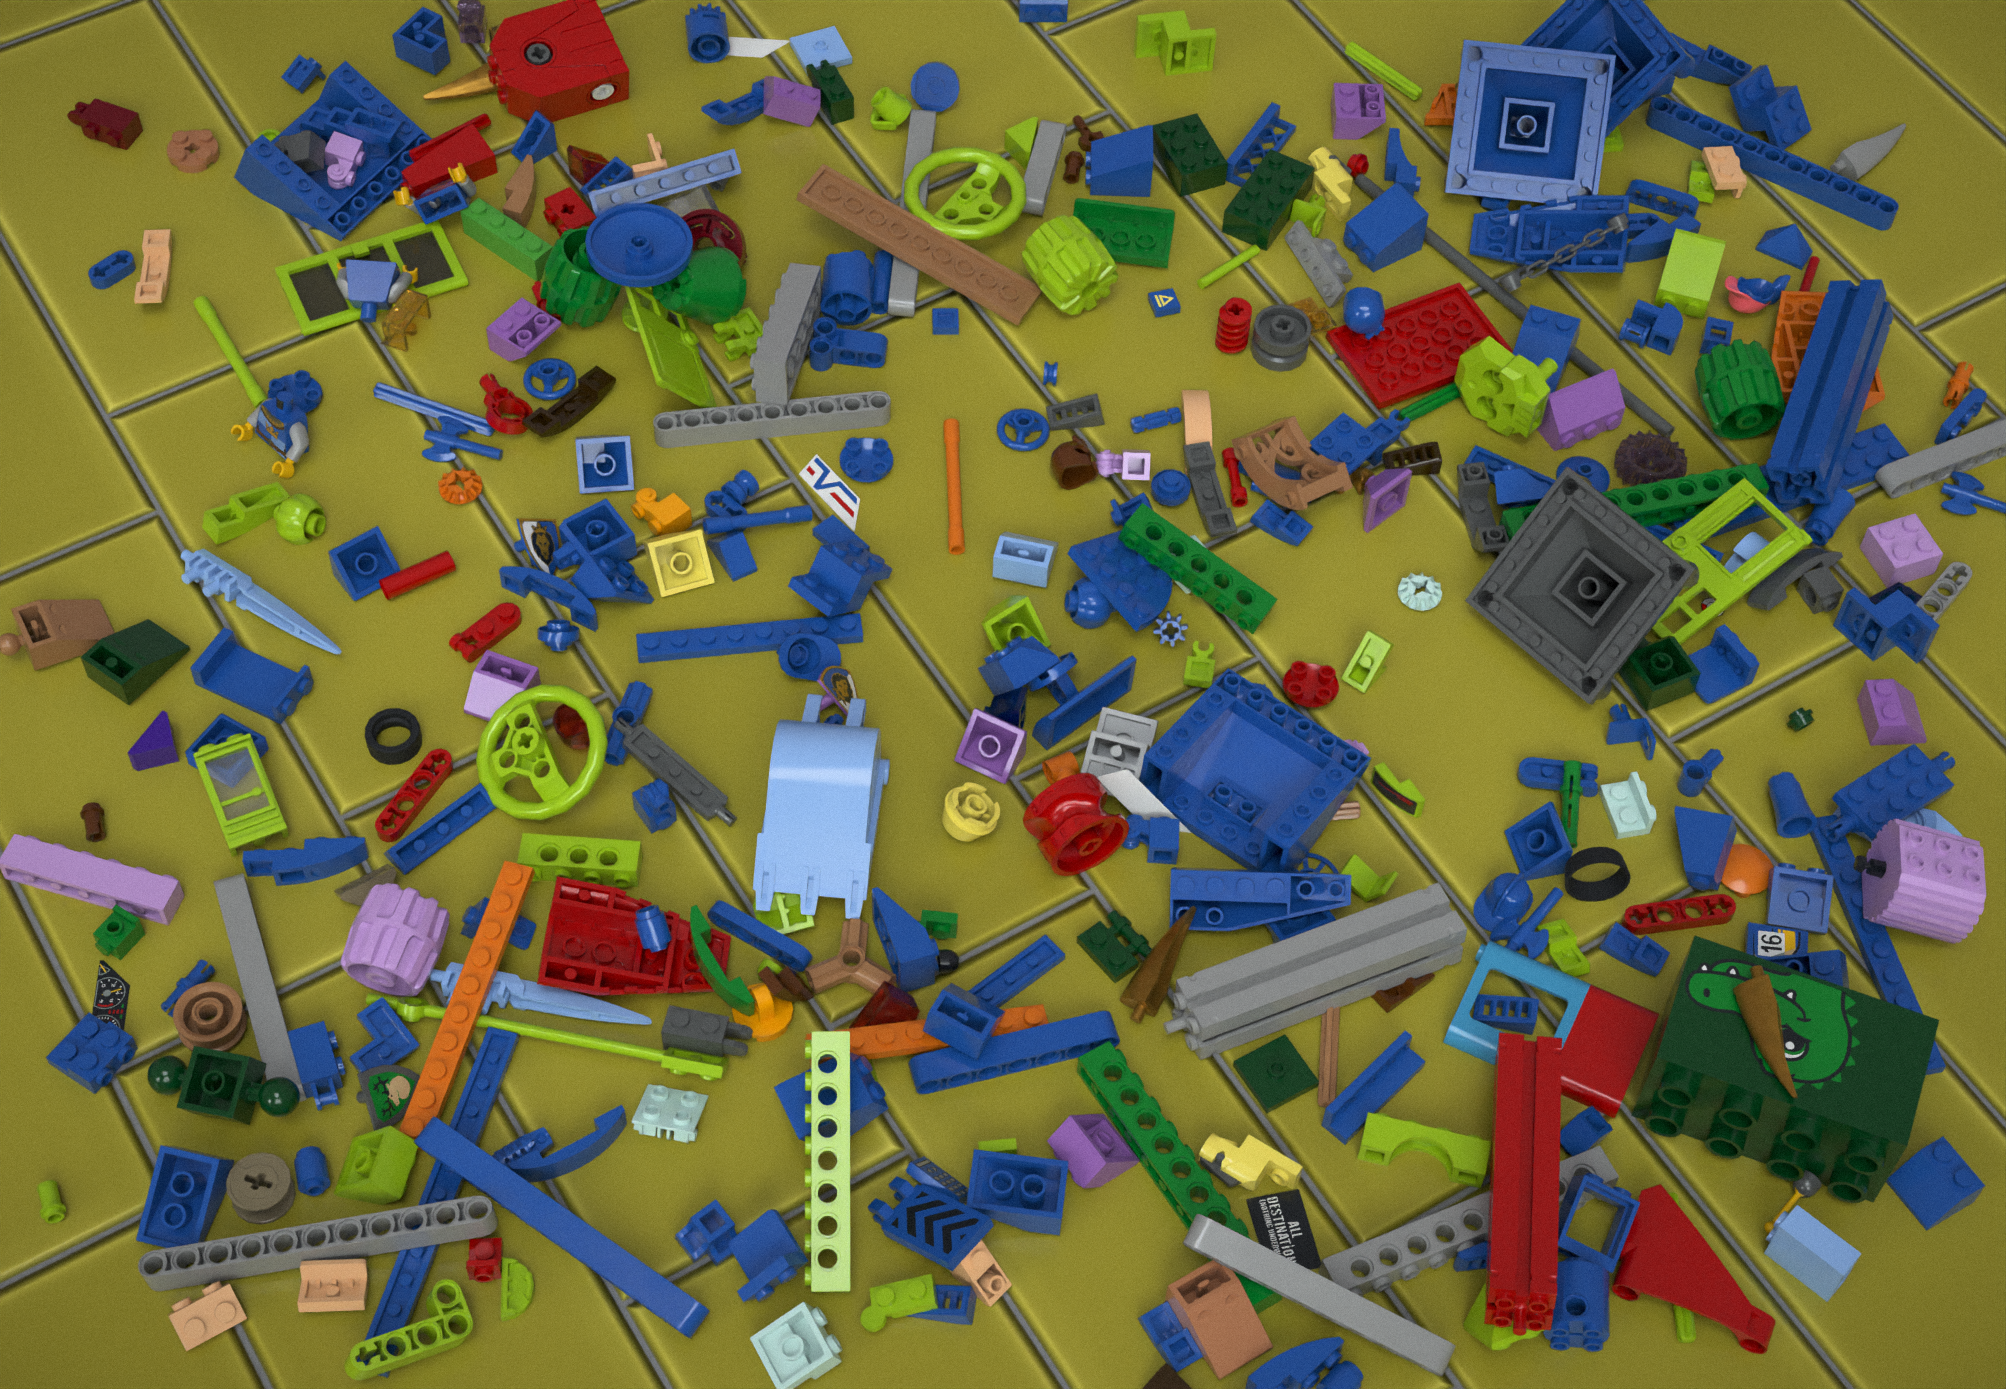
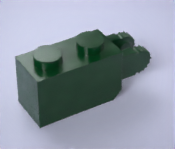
M826 59L820 62L821 69L816 70L813 64L807 65L806 70L812 82V87L820 90V107L830 124L834 125L854 119V96L835 65L831 66Z

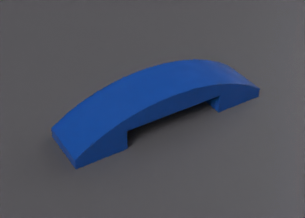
M764 79L753 83L750 93L728 103H724L720 99L702 106L701 111L724 125L741 124L764 113Z
M502 566L500 568L499 574L502 588L523 598H526L533 591L569 608L573 622L594 632L598 629L595 608L573 585L557 576L532 568Z
M620 1105L595 1118V1132L545 1158H542L538 1149L509 1163L510 1170L531 1183L553 1179L584 1166L603 1153L621 1134L627 1124L625 1109Z

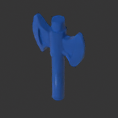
M439 416L437 418L442 425L441 432L427 429L424 433V440L431 441L435 445L423 450L422 456L434 462L455 460L456 455L451 452V449H460L501 460L503 456V450L461 439L458 435L467 434L468 428L460 420L449 416Z
M1952 472L1951 477L1957 485L1944 482L1941 493L1947 494L1953 499L1944 501L1941 506L1952 513L1960 515L1975 514L1977 509L1972 504H1977L2006 514V503L1978 494L1976 491H1982L1984 485L1969 474Z
M1554 887L1527 921L1521 925L1518 924V915L1505 918L1494 927L1490 940L1507 939L1506 948L1519 951L1524 947L1528 951V957L1532 959L1537 958L1548 944L1549 932L1547 929L1535 932V929L1562 898L1563 892L1559 888Z

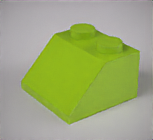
M392 1126L354 1137L334 1195L379 1205L400 1200L407 1189L406 1181L410 1169L414 1166L417 1158L416 1151L418 1146L414 1143V1139Z

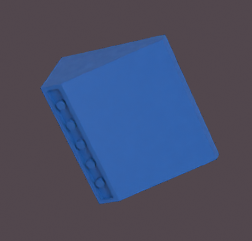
M345 61L329 75L319 99L270 142L262 134L245 149L234 178L258 198L342 241L390 197L394 190L396 191L400 187V183L403 182L401 171L414 163L409 156V151L432 138ZM313 106L332 111L334 106L351 112L356 107L402 122V127L392 142L389 143L390 157L365 159L362 167L358 166L356 170V179L353 186L347 185L339 190L331 188L328 183L327 169L329 166L325 165V158L324 169L305 173L274 144L279 141L281 136H290L304 131L302 121ZM316 134L326 142V148L331 137Z
M1228 668L1145 753L1140 782L1177 819H1180V822L1190 832L1248 870L1295 872L1368 768L1371 758Z

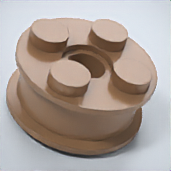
M205 982L191 987L180 996L173 1011V1021L178 1030L179 1037L182 1043L191 1051H193L194 1046L225 1052L241 1040L247 1027V1016L238 993L230 986L219 982ZM209 1016H215V1017H214L213 1019H211V1020H208V1021L205 1020V1019H206L207 1017H209Z

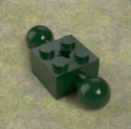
M194 1046L188 1068L180 1058L173 1055H165L154 1060L147 1073L150 1087L158 1094L174 1095L181 1091L176 1108L196 1115L250 1125L256 1102L260 1104L262 1110L268 1115L285 1117L297 1108L300 1100L299 1089L289 1078L274 1077L261 1084L266 1063L250 1056Z

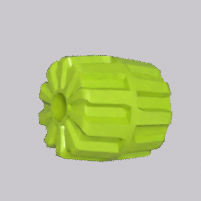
M1060 215L1048 222H1044L1025 242L1026 246L1022 252L1023 263L1039 289L1062 312L1078 315L1082 309L1089 311L1095 308L1099 298H1107L1111 293L1109 290L1110 284L1118 280L1119 276L1115 271L1118 267L1101 240L1075 216L1067 217L1066 215Z

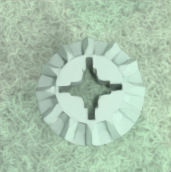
M1423 572L1419 575L1410 573L1407 578H1402L1398 586V596L1402 603L1411 609L1419 611L1430 610L1437 606L1441 600V585L1434 581L1433 576H1424ZM1425 587V592L1421 591L1415 595L1416 588Z

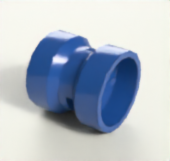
M740 470L734 476L733 481H727L721 487V491L742 505L746 502L747 496H753L759 491V484L751 473L746 470Z

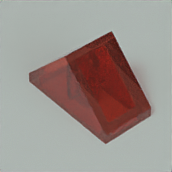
M569 145L567 148L570 175L582 186L588 183L609 163L599 153Z

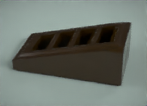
M1438 442L1423 443L1386 452L1382 455L1385 470L1409 468L1412 471V475L1440 474L1442 457ZM1394 461H1398V467H1395Z

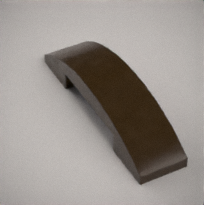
M596 365L578 379V387L548 410L540 407L522 420V425L541 438L559 434L575 425L590 413L616 383V378Z

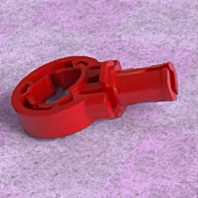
M488 374L482 376L479 384L486 392L483 402L487 407L485 418L488 424L495 430L505 434L517 435L526 432L528 428L522 425V420L533 413L531 406L521 398L515 397L513 392L509 391L506 387H501L493 374H490V377ZM501 413H506L512 415L513 413L515 415H518L519 417L513 419L504 417L502 419Z

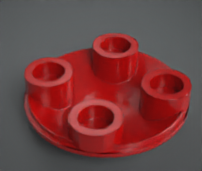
M1295 661L1284 675L1282 686L1287 697L1296 704L1305 707H1321L1335 699L1339 691V683L1333 667Z

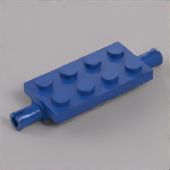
M1915 744L1907 747L1834 794L1832 800L1840 807L1841 815L1839 819L1824 827L1825 836L1828 837L1835 833L1829 840L1837 842L1850 832H1864L1873 841L1877 838L1879 830L1882 831V827L1885 824L1888 825V821L1893 819L1904 821L1952 789L1954 784L1944 772L1955 766L1954 758L1951 756L1944 761L1943 759L1950 755L1944 751L1930 760Z

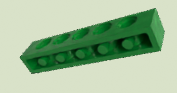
M1143 503L1125 523L1118 537L1125 546L1138 552L1150 564L1162 569L1170 578L1183 584L1195 596L1204 599L1216 611L1225 614L1235 621L1240 628L1249 631L1251 634H1254L1278 600Z

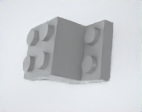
M1102 707L1096 731H1091L1081 773H1090L1099 777L1128 769L1140 781L1144 755L1153 746L1159 721ZM1104 786V788L1106 789L1108 795L1114 796V795Z

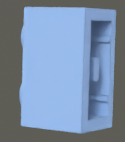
M1005 531L999 537L993 556V577L1046 588L1059 542Z

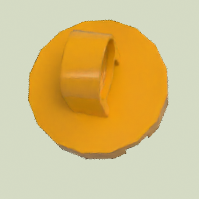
M765 983L748 986L747 989L755 1000L754 1014L747 1016L732 1008L734 1023L750 1027L753 1030L752 1038H757L759 1042L775 1040L785 1034L794 1015L792 1001L775 997Z

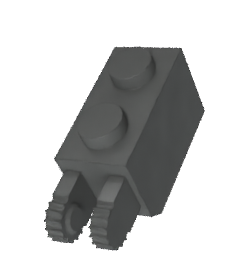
M671 1005L668 1007L661 1031L663 1050L674 1047L723 1057L724 1054L745 1056L748 1051L747 1045L743 1042L730 1040L729 1037L747 1040L752 1037L753 1030L748 1026L730 1022L728 1016Z

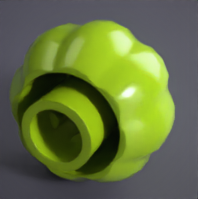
M302 493L291 495L274 510L273 517L276 520L275 526L278 534L292 544H308L314 538L305 537L304 533L318 537L325 530L326 518L324 510L320 503L312 496Z

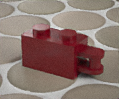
M96 98L90 104L77 102L75 110H71L67 114L68 119L72 123L81 126L84 136L124 150H128L143 132L137 112Z

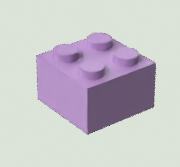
M1916 514L1868 527L1860 545L1861 551L1886 588L1934 574L1943 556L1942 551Z

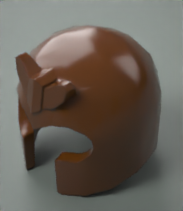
M1076 435L1072 436L1073 441L1060 444L1053 451L1050 460V468L1059 485L1066 490L1076 489L1095 480L1099 473L1095 460L1091 461V453L1083 438L1080 439Z

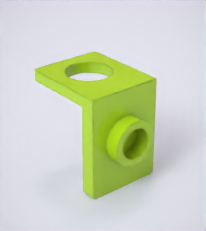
M1356 854L1350 856L1339 873L1351 875V889L1364 902L1385 895L1398 876V873L1393 871L1379 877Z

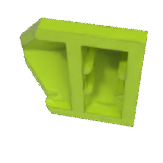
M774 892L770 911L756 910L755 897L753 909L756 920L779 933L787 935L815 927L812 915L801 914L800 894Z

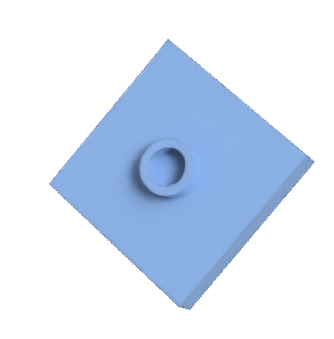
M835 26L789 38L790 46L807 76V65L813 64L816 70L821 69L820 62L825 59L831 66L835 65L836 68L852 64V56Z

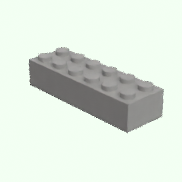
M790 263L787 272L782 274L781 288H777L775 293V304H771L769 308V320L764 321L763 335L758 337L756 353H752L750 359V368L754 370L752 390L756 391V402L788 405L813 336V324L821 314V266Z

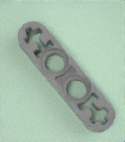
M1962 562L1951 563L1916 605L1937 622L1967 587L1972 577L1971 568ZM1957 574L1961 575L1956 580V582L1952 580L1953 576H1956ZM1938 588L1949 590L1951 595L1944 596L1940 594ZM1924 605H1933L1937 612L1927 611Z

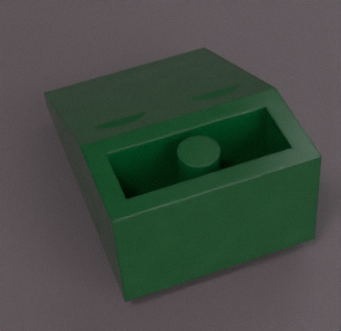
M147 619L102 638L81 656V660L88 678L127 705H130L188 653L190 647Z

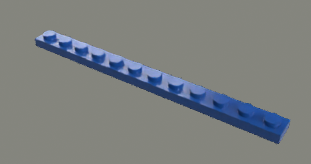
M489 1026L449 1127L476 1146L480 1142L519 1041L518 1033ZM436 1160L418 1205L458 1199L464 1179ZM449 1219L446 1220L443 1224H448ZM422 1224L414 1225L411 1230L418 1229ZM440 1244L406 1249L399 1252L365 1340L409 1325ZM392 1344L386 1345L387 1351L391 1355L397 1356L399 1348ZM358 1356L357 1362L362 1361ZM370 1359L363 1361L365 1366L368 1364ZM391 1370L388 1371V1372L379 1374V1376H383V1377H387V1378H388V1377H389V1374H390V1372H391Z

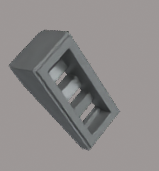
M1097 393L1046 407L1051 431L1095 427L1105 424ZM1072 412L1073 417L1068 418L1067 413ZM1061 413L1062 419L1057 421L1056 414Z

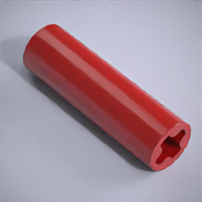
M446 550L380 579L379 584L387 600H390L456 571V566L450 553Z

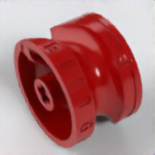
M1074 774L1053 783L1030 803L1024 813L1023 825L1029 833L1040 840L1037 843L1039 850L1054 873L1058 875L1072 876L1096 867L1113 855L1128 835L1129 824L1122 813L1109 814L1103 809L1108 793L1094 774Z

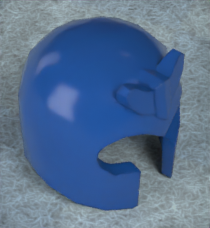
M1357 287L1350 290L1345 295L1343 301V319L1347 327L1358 334H1365L1367 340L1385 330L1382 326L1385 318L1382 294L1368 287Z

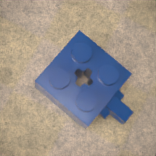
M604 499L563 520L559 526L561 543L563 545L560 549L553 552L552 556L554 564L559 570L572 565L581 566L589 555L606 556L613 560L626 561L637 555L635 534L610 502Z

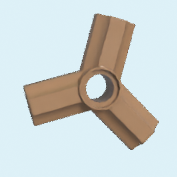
M853 918L844 921L838 955L805 968L808 984L815 994L844 982L850 984L857 983L881 999L884 996L886 997L892 990L897 978L896 974L866 957L868 923L863 922L861 919ZM852 962L857 964V965H855V966H848V965H846V964L852 963Z

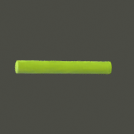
M1257 245L1251 246L1197 280L1198 286L1204 289L1260 253L1259 247Z

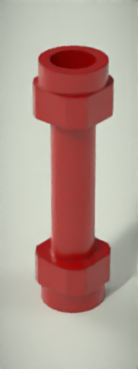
M1229 447L1221 453L1223 467L1228 470L1232 488L1229 495L1230 501L1234 507L1240 508L1248 503L1247 490L1241 484L1238 470L1240 460L1235 457L1234 448Z

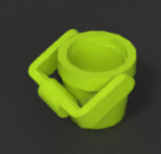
M882 87L875 93L871 100L873 110L870 122L873 129L896 130L897 126L907 118L912 105L904 94H897L888 87Z

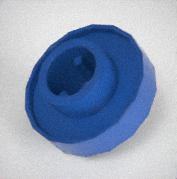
M1174 469L1158 472L1152 479L1151 494L1156 501L1163 505L1177 506L1184 503L1190 495V480L1181 471Z
M556 619L549 620L546 626L539 627L537 629V637L539 640L544 641L545 645L550 646V650L565 651L567 646L572 645L573 641L580 638L579 627L570 625V621Z

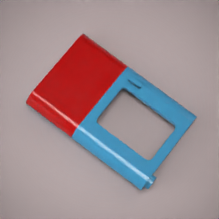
M1489 941L1487 945L1481 944L1475 958L1479 964L1449 1026L1443 1043L1495 1065L1499 1032H1504L1481 1023L1470 1016V1011L1488 972L1491 970H1496L1561 998L1568 1005L1554 1035L1555 1038H1562L1561 1095L1585 1106H1593L1597 1111L1615 1118L1659 1017V1013L1495 942Z

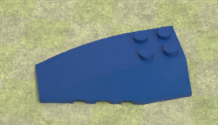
M1629 195L1569 197V201L1557 203V200L1546 201V205L1531 207V204L1522 205L1520 210L1509 211L1508 208L1474 214L1470 254L1523 267H1528L1541 259L1548 261L1554 257V253L1565 245L1581 243L1587 233L1597 228L1607 229V220L1625 212L1629 220ZM1629 228L1617 234H1614L1612 230L1605 234V239L1590 248L1586 246L1579 248L1573 258L1564 263L1554 262L1548 265V270L1562 272H1625ZM1599 232L1587 238L1591 239L1590 243L1601 238L1597 237ZM1568 248V249H1566V250H1564V251H1562L1561 253L1558 254V255H1560V254L1563 255V257H1562L1561 259H1563V258H1565V257H1567L1568 255H1570V254L1573 253V252H1571V253L1568 252V250H1569L1570 248ZM1539 264V265L1533 267V268H1537V269H1544V268H1540V265H1541V264Z

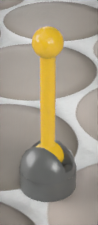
M1805 1170L1804 1177L1793 1182L1795 1194L1777 1216L1765 1224L1764 1229L1767 1233H1770L1774 1228L1773 1225L1784 1211L1788 1213L1800 1197H1811L1821 1188L1820 1180L1813 1173Z

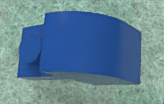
M1638 299L1631 321L1643 327H1652L1647 347L1671 356L1683 326L1681 313L1667 302L1662 309Z

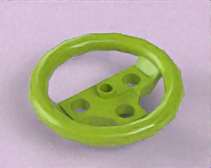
M952 147L931 153L914 165L904 182V203L911 214L929 223L937 230L957 240L977 241L1000 234L1018 220L1026 206V183L1017 168L999 154L977 147ZM952 163L978 164L976 171L934 216L924 208L919 199V187L928 174L938 167ZM1001 175L1006 179L1011 188V201L1005 207L993 202L991 196L996 190ZM980 186L983 189H975L974 187ZM982 212H989V213H991V214H989V215H984V214H981V213H982Z
M541 684L518 692L494 712L482 732L476 757L479 782L486 789L492 804L516 819L545 820L570 810L589 794L603 770L608 740L602 715L589 697L566 685ZM539 703H563L576 710L587 725L590 741L587 761L572 785L564 777L535 706ZM530 717L529 725L520 728L522 720ZM508 724L510 729L503 747L496 751L498 739ZM515 755L513 765L506 768L505 762L507 758ZM549 765V773L545 777L540 778L541 769ZM516 776L529 778L533 787L544 801H520L505 792V783Z

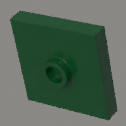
M1285 1034L1238 1058L1233 1063V1067L1266 1113L1318 1087L1319 1080Z

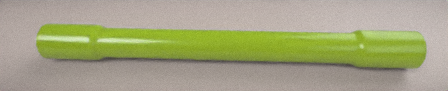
M200 296L194 301L196 310L202 320L206 322L256 409L268 397L262 387L256 382L217 317V312L208 297Z

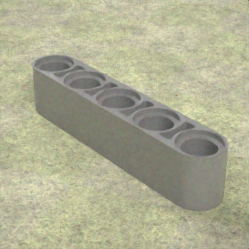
M1041 120L1024 176L1026 183V206L1022 213L1042 216L1066 136L1067 125L1064 123Z

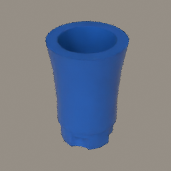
M1839 486L1834 491L1835 496L1832 504H1815L1805 523L1804 531L1812 538L1813 542L1811 543L1818 546L1825 545L1833 537L1844 518L1855 507L1853 496Z
M1782 772L1779 775L1772 776L1768 781L1769 795L1775 812L1778 834L1784 838H1798L1807 835L1815 829L1818 820L1808 805L1800 783L1794 778L1793 773Z

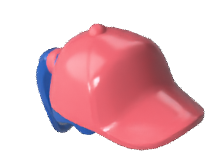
M1728 276L1725 280V287L1729 290V304L1740 313H1756L1780 299L1781 291H1785L1791 276H1779L1773 283L1760 278L1745 279L1740 277L1737 279L1733 276Z

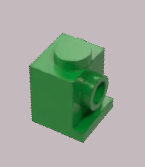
M115 905L112 908L113 913L96 929L93 936L96 941L95 947L106 956L111 954L122 960L145 935L139 918L120 906Z

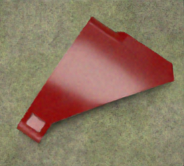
M1661 1184L1641 1190L1638 1199L1640 1205L1620 1254V1265L1611 1288L1613 1293L1620 1298L1630 1301L1638 1300L1640 1294L1643 1293L1675 1304L1726 1326L1736 1335L1738 1343L1743 1349L1755 1354L1766 1353L1776 1324L1775 1319L1751 1305L1718 1256Z

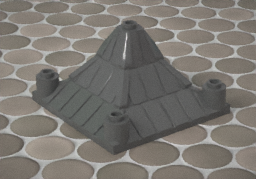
M1566 467L1465 601L1584 701L1593 705L1596 700L1604 699L1609 695L1613 676L1627 661L1628 657L1656 624L1683 588L1693 587L1697 583L1699 569L1695 563L1683 559L1595 489L1588 478L1578 475L1571 468Z

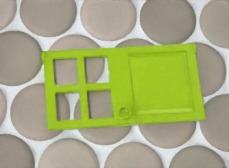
M625 286L656 384L663 389L671 390L701 408L717 407L699 355L700 352L697 346L699 340L695 333L691 331L687 317L667 309L677 316L681 327L679 328L666 320L663 311L665 307L653 296L654 286L647 288ZM636 292L651 300L655 313L640 305Z

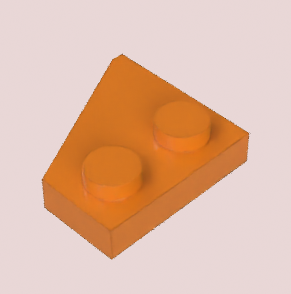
M1458 84L1441 85L1437 97L1432 102L1429 113L1425 116L1424 126L1453 125Z

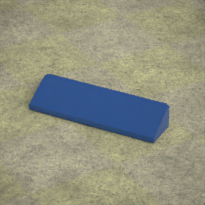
M479 783L383 854L405 875L496 807L492 804L486 789Z

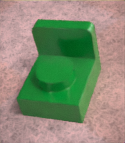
M922 910L921 921L918 922L926 928L929 936L937 939L957 937L958 913Z

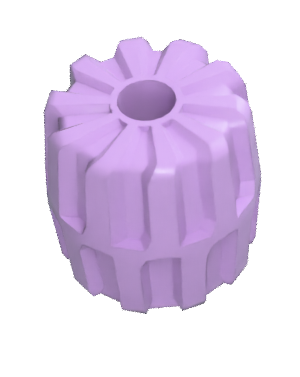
M391 883L375 885L367 894L352 923L341 958V966L351 978L370 989L393 996H416L424 988L438 961L448 929L450 913L445 908L437 907L439 901L433 897L427 899L422 897L419 890L410 887L402 890L398 884Z

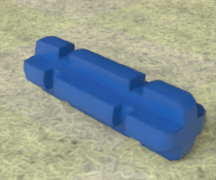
M1173 407L1167 409L1168 412L1161 410L1145 414L1144 418L1142 416L1133 417L1130 420V426L1134 433L1145 431L1144 428L1150 430L1166 426L1168 422L1170 424L1178 423L1182 417L1180 409Z

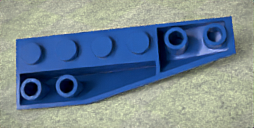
M1173 867L1171 869L1170 928L1192 906H1195L1197 910L1189 930L1233 931L1351 905L1350 874Z

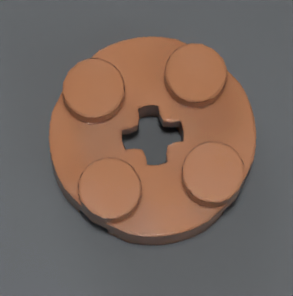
M207 129L185 132L176 131L172 134V140L167 146V154L171 165L173 166L174 164L178 167L179 171L185 173H198L208 169L207 165L212 161L215 164L220 155L217 140L213 137L212 132Z

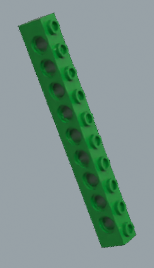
M1753 463L1722 470L1715 469L1706 473L1689 474L1685 477L1663 479L1658 482L1638 484L1622 489L1615 488L1601 493L1643 527L1694 518L1744 478L1765 497L1769 486L1758 464ZM1754 502L1749 507L1757 506V504ZM1539 503L1527 507L1511 508L1502 512L1499 525H1504L1509 542Z
M1108 1041L1078 1057V1075L1125 1142L1138 1157L1139 1162L1186 1229L1189 1231L1196 1214H1200L1250 1239L1245 1223L1240 1218H1235L1230 1211L1231 1207L1227 1198L1222 1193L1218 1194L1213 1187L1210 1174L1205 1169L1201 1170L1198 1166L1192 1149L1187 1144L1183 1145L1178 1138L1175 1125L1170 1120L1166 1121L1161 1114V1108L1157 1100L1153 1096L1149 1097L1144 1090L1140 1076L1136 1072L1132 1073L1128 1068L1122 1051L1115 1049L1111 1042ZM1114 1076L1119 1080L1110 1081L1106 1077ZM1132 1100L1135 1104L1127 1105L1123 1101ZM1141 1124H1149V1125H1151L1153 1128H1151V1129H1144V1128L1140 1127V1125H1141ZM1158 1148H1166V1149H1168L1170 1152H1169V1153H1160V1152H1158L1156 1149H1158ZM1182 1172L1186 1174L1187 1177L1178 1178L1174 1175V1173ZM1200 1197L1205 1202L1196 1203L1191 1198ZM1233 1271L1240 1280L1256 1314L1282 1300L1283 1296Z

